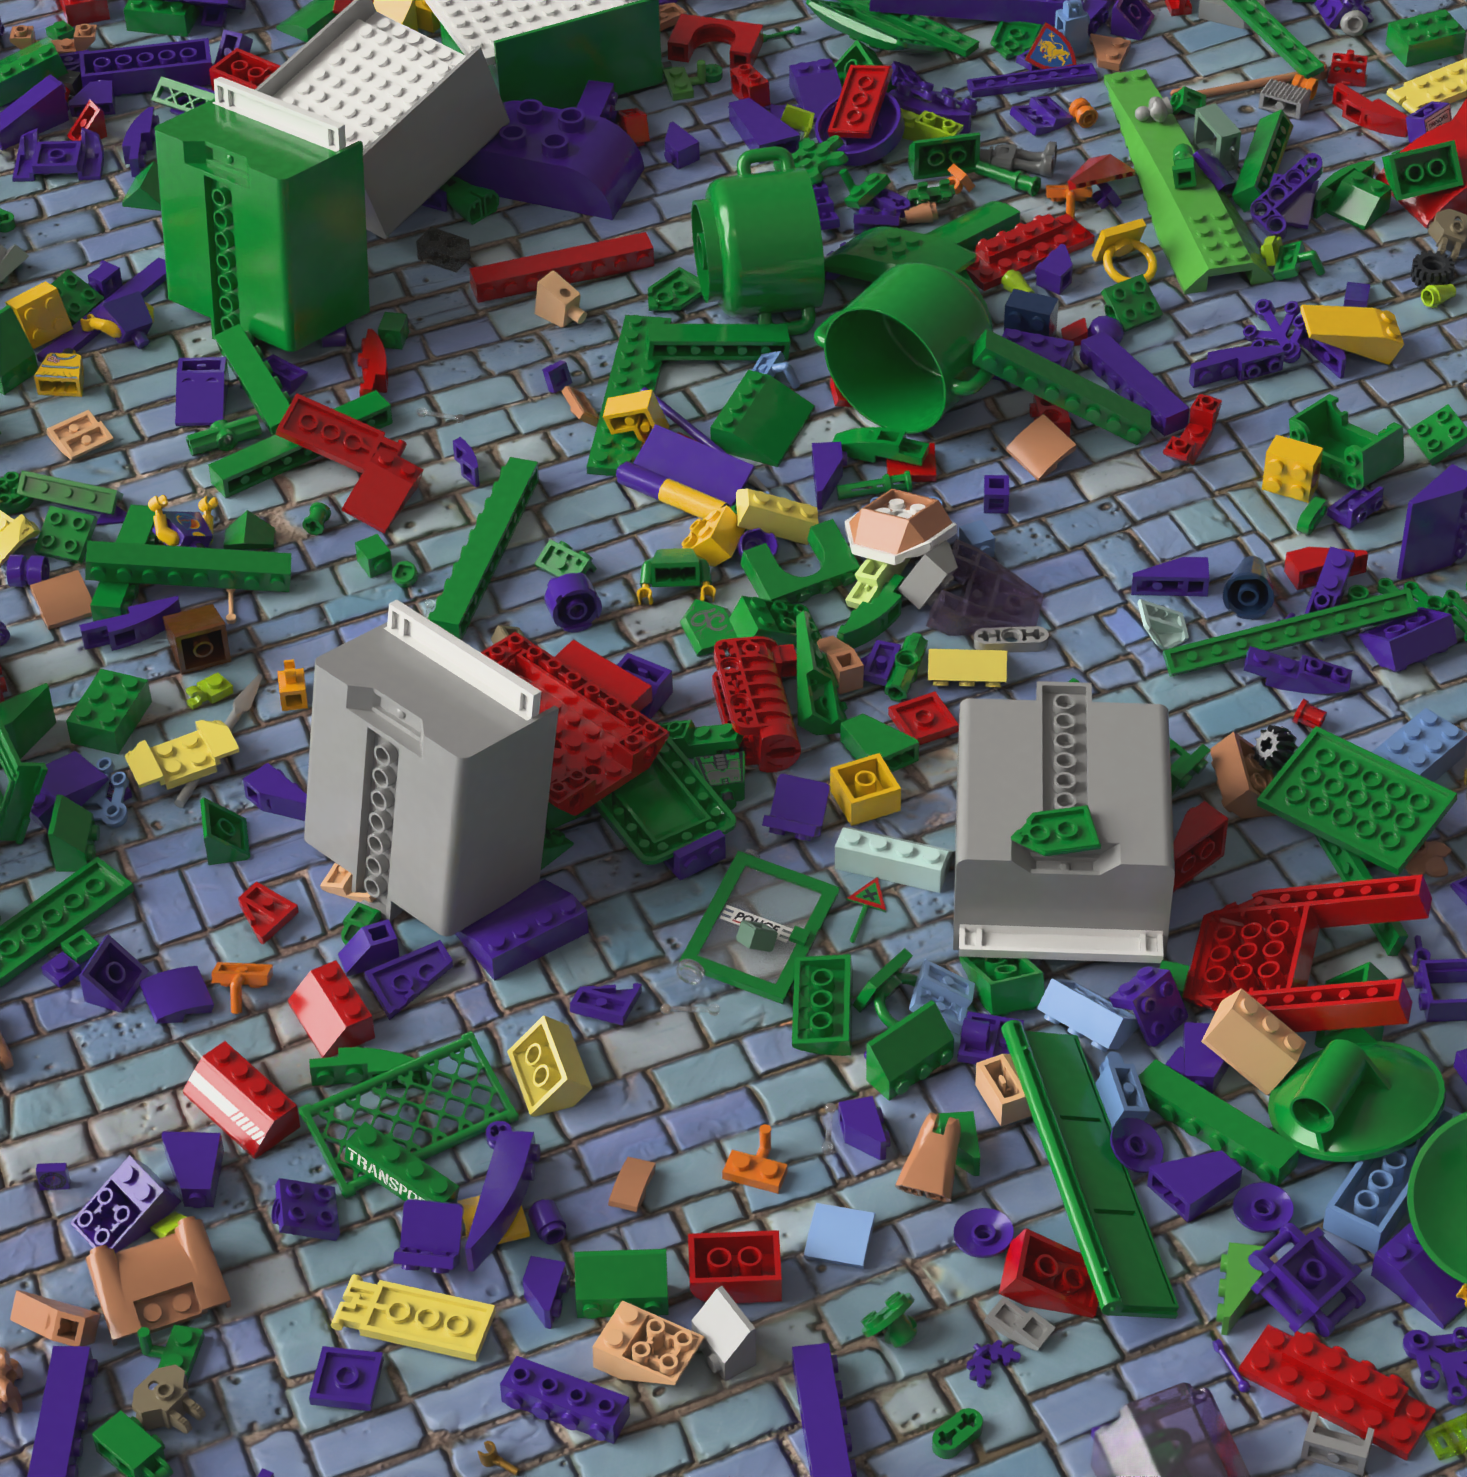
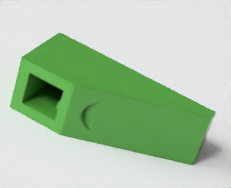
M1229 1242L1228 1253L1221 1254L1220 1272L1226 1273L1225 1279L1220 1278L1218 1297H1224L1223 1304L1218 1303L1216 1322H1222L1221 1335L1229 1334L1257 1296L1251 1287L1264 1273L1261 1270L1254 1269L1249 1264L1248 1257L1255 1250H1261L1264 1246Z

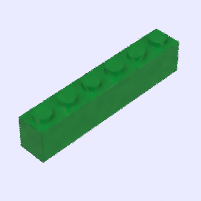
M1282 109L1261 118L1257 125L1232 194L1235 204L1240 206L1243 212L1249 211L1253 201L1270 187L1274 173L1277 174L1294 126Z
M237 324L215 335L214 338L222 356L227 358V364L272 436L276 435V430L292 401L287 391L282 392L280 390L283 387L278 377H272L273 370L268 361H262L264 357L258 345L255 347L252 345L254 340L248 330L244 332L241 325Z
M647 324L645 346L648 360H758L761 354L781 351L785 357L784 360H788L790 337L787 324Z
M131 504L116 542L158 545V538L152 532L155 525L153 516H156L155 512L151 511L148 506ZM100 581L90 604L93 622L129 614L128 607L132 606L134 599H137L140 583Z
M1157 1059L1138 1076L1148 1107L1161 1115L1166 1121H1171L1184 1129L1187 1134L1195 1136L1208 1144L1211 1149L1215 1151L1222 1150L1230 1158H1234L1240 1166L1256 1174L1262 1181L1279 1186L1297 1167L1299 1149L1292 1142Z

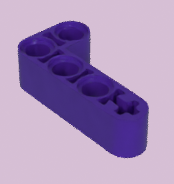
M1316 153L1305 155L1253 201L1250 207L1252 221L1267 237L1276 236L1277 238L1281 236L1282 239L1285 238L1287 234L1286 220L1280 212L1322 175L1323 163L1321 157ZM1308 165H1311V166H1315V165H1316L1317 168H1314V167L1308 168ZM1294 178L1301 180L1298 185H1292L1289 182ZM1278 193L1284 195L1283 199L1278 201L1272 198ZM1258 209L1267 210L1266 214L1262 216L1255 214ZM1275 224L1282 226V229L1276 232L1270 228Z

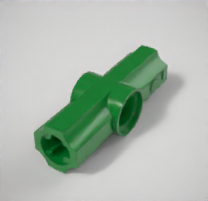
M252 415L233 422L223 419L217 420L211 425L210 429L187 435L186 441L191 455L194 456L217 448L222 451L232 450L239 441L262 434L257 416Z
M912 633L910 636H906L901 650L895 655V665L885 686V694L893 701L900 702L902 699H906L912 683L917 680L918 669L928 646V640L923 638L922 634Z

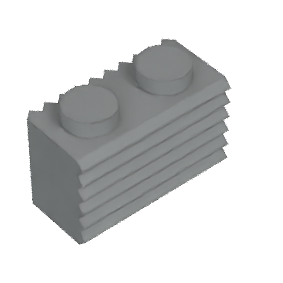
M1272 78L1260 92L1258 108L1270 112L1282 109L1286 116L1300 120L1309 107L1311 91L1297 85L1278 82Z

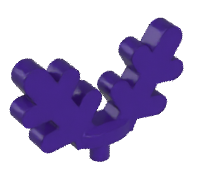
M997 1340L993 1345L987 1344L983 1347L976 1343L973 1346L976 1350L973 1354V1359L969 1360L966 1366L968 1370H972L969 1374V1379H976L977 1386L983 1388L985 1387L986 1379L989 1380L992 1372L987 1370L990 1368L991 1362L996 1364L998 1358H1000L1004 1366H1009L1010 1361L1018 1363L1021 1354L1013 1351L1014 1346L1012 1344L1002 1348L1003 1342L1001 1340ZM990 1355L991 1361L983 1357Z

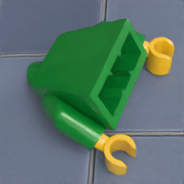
M691 548L657 550L654 557L642 564L641 588L637 591L639 605H641V600L645 597L648 598L649 605L653 604L650 587L702 585L700 600L704 601L705 595H709L712 597V602H714L716 589L710 585L712 578L708 561L700 556H696Z

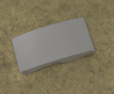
M1005 1296L1000 1299L984 1320L986 1324L1007 1338L1036 1351L1040 1349L1056 1328L1032 1309L1028 1313L1024 1312Z

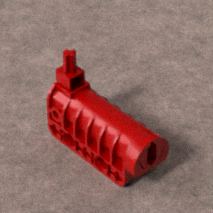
M764 636L731 638L717 641L714 645V660L717 671L712 675V689L721 723L732 724L735 732L744 735L740 747H743L745 753V766L758 765L759 771L766 773L779 772L789 768L800 757L801 746L781 677H791L797 674V653L795 652L794 645L778 646L776 641ZM724 650H727V652H729V657L725 658ZM739 748L728 749L729 753L739 752Z

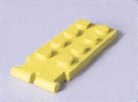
M1467 58L1407 81L1403 87L1398 89L1390 88L1386 95L1397 104L1402 105L1410 114L1431 101L1451 104L1466 98Z
M354 1274L351 1276L342 1297L345 1302H340L331 1327L338 1331L342 1330L343 1326L359 1330L360 1336L477 1362L496 1314L495 1305L379 1280L378 1285L364 1282L361 1276Z

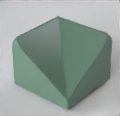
M743 920L740 923L736 940L749 949L772 952L778 933L765 923Z

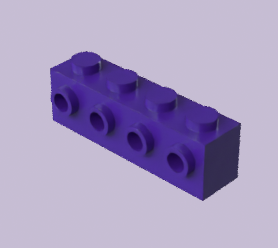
M519 1356L515 1357L500 1383L501 1400L510 1408L522 1409L534 1414L539 1419H548L559 1423L568 1430H578L586 1433L598 1441H607L615 1444L630 1416L628 1396Z

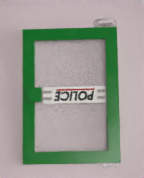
M747 849L745 853L738 851L679 960L676 968L677 976L685 983L696 985L702 981L705 975L783 1004L794 983L795 957L808 956L839 894L840 887L760 859L759 853L753 849ZM741 921L765 923L776 930L778 935L773 951L749 949L738 942L736 936Z

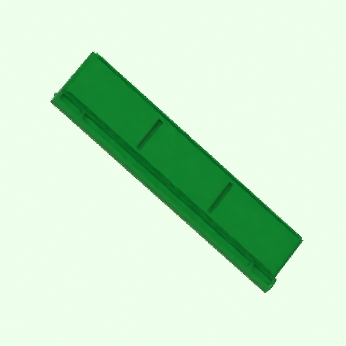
M1007 1021L1002 1025L1001 1031L1102 1313L1108 1316L1176 1319L1178 1316L1177 1310L1179 1309L1178 1302L1128 1169L1120 1163L1112 1150L1110 1143L1112 1127L1078 1036L1025 1031L1021 1021Z

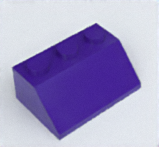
M1418 607V612L1415 615L1379 624L1359 633V638L1380 667L1391 669L1393 672L1403 671L1407 668V665L1414 662H1423L1428 659L1427 656L1434 653H1443L1448 650V647L1457 644L1452 614Z

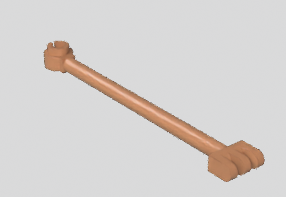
M1320 61L1324 64V72L1313 78L1323 80L1327 78L1328 67L1325 64L1326 62ZM1296 71L1198 90L1197 92L1205 94L1206 98L1264 87L1272 78L1278 82H1290L1299 73ZM1182 88L1173 89L1170 92L1171 97Z

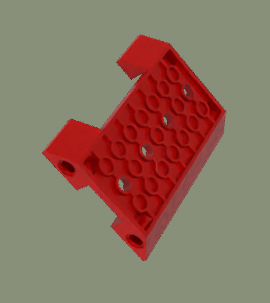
M517 632L510 634L481 652L542 691L539 714L553 706L559 708L548 802L573 816L580 814L647 770L669 737V731Z

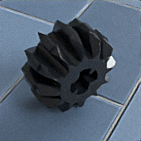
M1269 725L1267 730L1261 729V736L1259 738H1255L1257 743L1252 748L1255 752L1253 759L1264 769L1280 771L1294 754V751L1299 748L1295 745L1297 738L1291 734L1289 729L1283 726Z

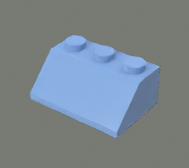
M1052 978L1037 1007L1038 1010L1045 1013L1044 1018L1057 1025L1060 1022L1067 1025L1069 1033L1077 1035L1079 1038L1084 1036L1093 1040L1091 1045L1105 1052L1108 1049H1119L1139 1027L1134 1014L1125 1009L1114 1008L1109 1000L1073 980Z

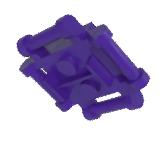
M1287 1222L1280 1228V1233L1267 1245L1249 1255V1264L1254 1269L1261 1270L1264 1273L1251 1289L1257 1295L1261 1294L1290 1323L1288 1327L1294 1333L1310 1320L1319 1335L1328 1337L1334 1332L1335 1326L1353 1309L1360 1308L1366 1302L1365 1295L1352 1283L1363 1270L1357 1264L1353 1266L1324 1237L1325 1232L1320 1227H1317L1313 1232L1311 1231L1305 1236L1293 1223ZM1286 1243H1293L1295 1246L1275 1264L1269 1259ZM1271 1282L1277 1286L1274 1290L1269 1286ZM1339 1292H1342L1346 1299L1326 1316L1321 1309ZM1298 1309L1302 1312L1300 1315L1296 1313Z

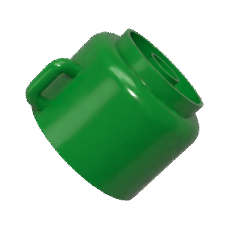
M774 146L745 151L737 161V175L715 179L709 184L705 199L693 200L692 240L701 293L706 303L718 301L720 308L726 315L732 318L757 316L759 324H775L772 322L771 314L801 310L802 319L800 321L777 323L787 324L789 336L801 335L813 328L816 319L815 308L822 306L825 289L823 242L812 183L804 167L795 168L791 153L783 147ZM778 160L781 164V170L751 173V164Z
M908 262L890 268L842 311L832 314L814 332L815 342L818 346L824 348L830 375L850 405L876 425L884 428L905 430L907 434L919 433L931 428L964 396L977 393L995 376L972 364L974 343L986 329L993 332L991 315L984 299L976 288L958 273L931 264Z

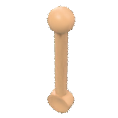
M226 589L229 604V614L226 616L228 624H234L237 621L234 614L233 593L236 589Z

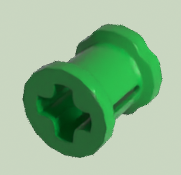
M316 502L311 505L309 509L310 514L304 518L302 523L303 528L312 535L321 534L325 528V521L329 520L331 516V510L327 505Z

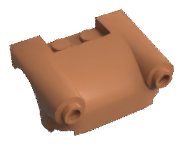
M195 1216L186 1217L178 1221L174 1234L116 1253L114 1249L108 1248L107 1245H101L90 1250V1255L86 1257L94 1293L101 1305L113 1346L118 1345L117 1340L134 1334L138 1336L137 1332L142 1327L149 1328L151 1334L202 1317L203 1314L208 1313V1309L223 1304L226 1305V1308L231 1307V1299L203 1220L196 1219Z

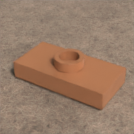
M565 386L562 394L569 403L571 412L579 420L597 427L599 416L584 392L570 386Z

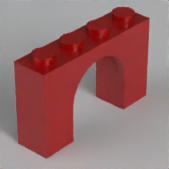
M681 14L667 42L668 60L689 63L694 50L699 45L718 41L731 45L730 69L737 68L741 64L753 66L763 45V25Z

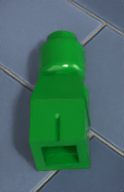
M1184 143L1179 144L1173 150L1174 166H1172L1175 189L1197 186L1195 162L1192 156L1193 151L1189 145Z

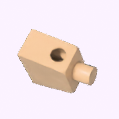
M551 271L538 281L534 314L559 327H565L573 320L581 324L587 317V312L579 308L580 293L555 271Z

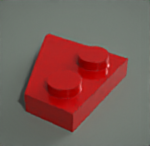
M257 881L238 897L240 908L259 942L263 945L299 913L297 904Z

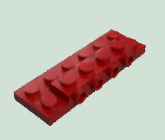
M1067 213L1057 218L1050 214L1045 216L1037 215L1031 222L1026 224L1018 223L1014 229L1008 232L1000 231L992 239H981L976 245V261L965 270L973 283L983 291L1000 285L1002 277L1009 270L1019 271L1023 275L1036 269L1037 265L1043 262L1050 252L1055 250L1061 243L1066 245L1068 253L1071 254L1094 244L1095 236Z
M1268 1324L1238 1370L1240 1375L1310 1412L1319 1413L1318 1416L1363 1439L1366 1438L1368 1427L1375 1429L1372 1443L1405 1461L1410 1457L1436 1413L1435 1408L1409 1396V1387L1405 1386L1404 1380L1394 1374L1386 1376L1378 1372L1373 1363L1367 1360L1358 1362L1350 1358L1348 1352L1342 1347L1334 1346L1330 1348L1322 1344L1320 1338L1312 1332L1303 1334L1296 1331L1294 1336H1291Z

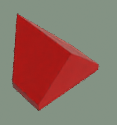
M88 101L69 131L67 137L71 141H81V128L98 133L101 139L108 137L104 113L94 101Z

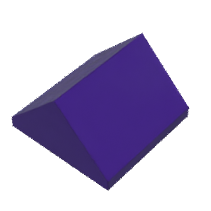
M1117 0L1112 8L1110 34L1141 40L1155 15L1142 0Z
M108 934L104 937L79 975L84 1001L122 1012L140 986V981L145 978L149 970Z

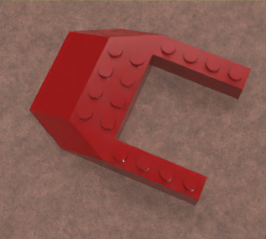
M1423 874L1260 890L1251 894L1253 898L1237 905L1235 901L1220 910H1214L1203 915L1183 995L1185 1001L1217 1011L1222 1000L1242 988L1294 1032L1409 1024L1413 1002L1403 978L1307 986L1320 928L1428 919L1432 896Z

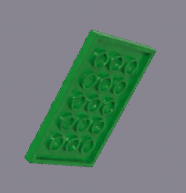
M1315 726L1257 798V806L1399 876L1457 801V793Z

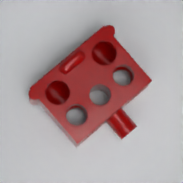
M1347 50V54L1333 53L1327 82L1329 84L1341 82L1348 86L1365 87L1368 77L1366 74L1368 56L1354 55V50Z

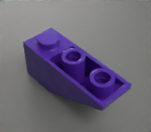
M266 763L243 778L245 797L260 810L305 821L307 794L303 792L297 783H292L287 779L280 769L276 770L272 765Z

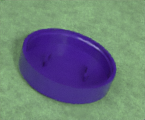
M886 92L871 138L840 137L844 144L835 152L843 151L847 155L848 161L843 164L844 166H860L872 163L886 156L897 146L905 129L904 118L897 100ZM839 96L830 101L817 117L815 135L818 143H822L830 138L828 129Z

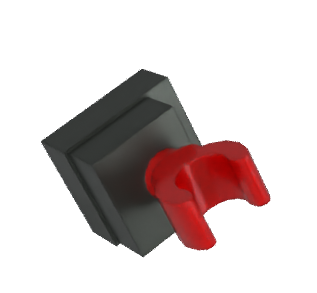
M67 70L68 73L57 79L66 88V93H64L66 102H68L69 95L75 96L83 89L80 72Z

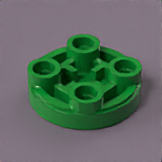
M14 471L7 472L4 477L0 478V500L2 501L0 503V510L5 514L21 512L34 501V498L17 495L20 477Z

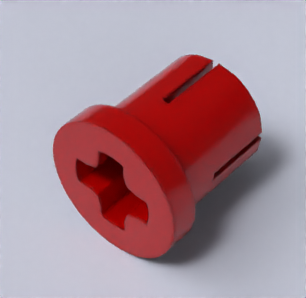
M1303 699L1296 710L1292 722L1297 725L1301 723L1312 729L1315 726L1321 728L1327 712L1310 705L1308 700Z

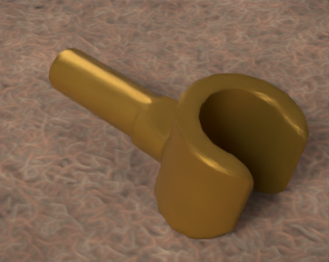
M484 1442L485 1448L489 1453L485 1454L477 1451L483 1466L491 1467L497 1465L515 1476L519 1474L520 1469L498 1455L493 1442Z

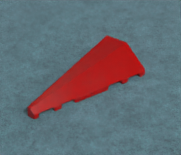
M1111 154L1089 158L1067 182L1070 191L1136 176L1133 168Z

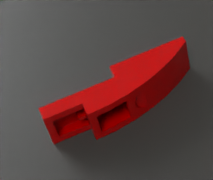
M1341 82L1334 85L1332 104L1343 110V118L1379 133L1404 138L1408 136L1406 114L1379 98L1371 101Z
M368 329L366 338H362L361 341L362 353H358V367H362L364 383L360 384V397L375 390L378 393H387L388 368L385 349L377 333L373 329Z

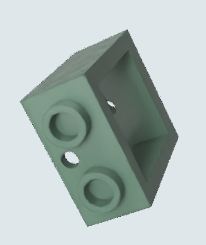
M1216 103L1196 108L1193 145L1196 150L1209 148L1227 171L1238 169L1241 131Z

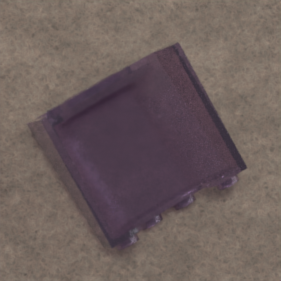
M1183 1382L1127 1403L1119 1410L1121 1417L1117 1421L1108 1425H1102L1095 1432L1091 1468L1096 1477H1251L1211 1391L1205 1387L1196 1390L1192 1388L1191 1384Z

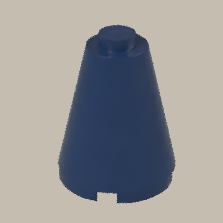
M1257 556L1244 558L1224 586L1223 602L1225 607L1229 611L1232 610L1240 618L1256 619L1262 617L1274 603V589L1265 562Z

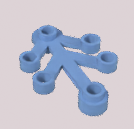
M103 757L98 760L96 767L109 778V781L82 806L98 805L101 808L100 810L89 811L93 813L94 821L103 820L107 826L118 828L124 825L128 819V809L123 804L125 789L129 785V779L124 772H116L111 777L115 765L110 758ZM110 777L111 783L115 787L111 802L106 798Z

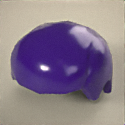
M1098 316L1092 320L1088 328V338L1105 331L1120 344L1124 336L1122 324L1110 316Z
M761 528L746 531L740 537L738 552L742 557L745 550L766 543L773 556H775L779 544L773 533H766Z

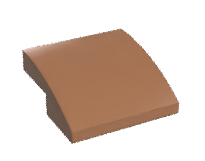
M1044 414L1027 426L1006 447V451L1038 481L1057 469V463L1076 450V444Z
M78 570L30 585L31 593L39 606L41 617L48 630L92 616L90 607L92 599Z

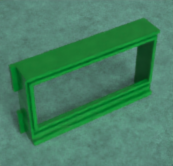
M0 718V763L9 780L4 797L0 790V841H16L17 844H22L31 820L29 815L35 797L40 794L48 769L45 763L21 762Z

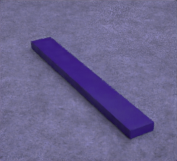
M158 257L88 314H93L96 317L103 303L140 291L143 298L167 280L165 260ZM79 320L72 326V330L62 334L39 352L37 359L42 363L47 354L63 353V350L66 348H71L77 352L102 331L96 329L83 331Z

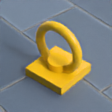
M1143 218L1101 230L1092 252L1094 261L1103 260L1105 271L1117 283L1130 278L1121 275L1114 268L1112 258L1121 257L1136 250L1140 251L1148 261V269L1144 274L1147 283L1156 274V256L1146 244L1140 242L1146 228Z

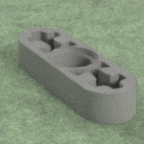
M1039 626L981 628L974 634V648L976 650L1007 651V653L1039 652L1048 647L1049 633L1045 628ZM1008 637L1016 638L1017 641L1008 642L1005 639Z

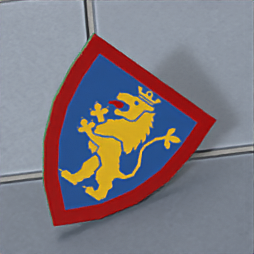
M1045 22L1024 60L1040 69L1077 65L1075 53L1069 41L1055 27Z

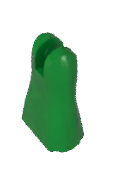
M452 176L440 187V189L446 192L447 204L472 225L497 211L500 201L498 194L494 190L472 185L456 176Z

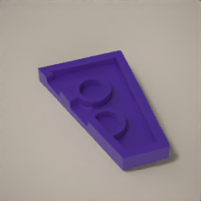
M438 940L367 970L364 974L388 1019L391 1020L453 967V960L441 940Z

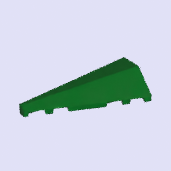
M803 610L796 616L798 726L814 735L840 733V723L847 720L845 711L848 707L846 702H840L837 694L839 685L825 652H820L817 641L820 638L817 632H812L809 625L810 613Z

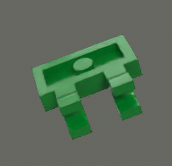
M949 179L940 180L937 187H928L927 182H918L917 189L909 190L907 199L914 206L928 200L929 202L936 201L937 204H944L950 202V199L953 198L955 188L954 185H949Z

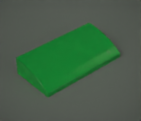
M312 0L278 24L276 29L307 43L338 15L332 12L334 0Z
M990 201L926 233V235L945 239L972 251L976 249V245L981 239L989 240L996 237L1000 231L1008 232L1014 229L1020 223V211L1006 203Z
M851 954L795 957L792 1048L822 1055H851L853 965Z

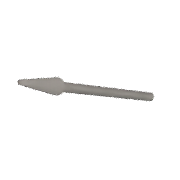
M258 674L234 699V709L224 723L230 731L233 730L241 715L250 710L262 680V674ZM202 778L185 784L174 801L177 807L183 808Z

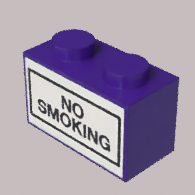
M1431 101L1407 116L1406 123L1409 143H1412L1426 132L1452 121L1450 103Z

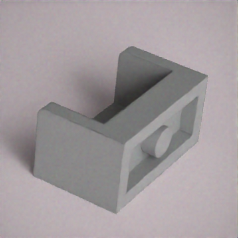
M1312 1411L1303 1441L1301 1458L1363 1476L1375 1429L1368 1427L1366 1438L1363 1440L1318 1427L1319 1413Z

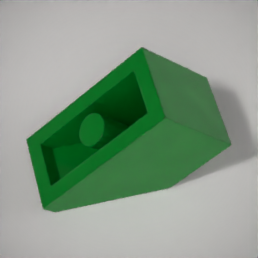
M974 1111L938 1113L939 1123L936 1131L938 1134L944 1135L945 1127L950 1117L959 1119L961 1134L956 1165L973 1176H980V1151Z

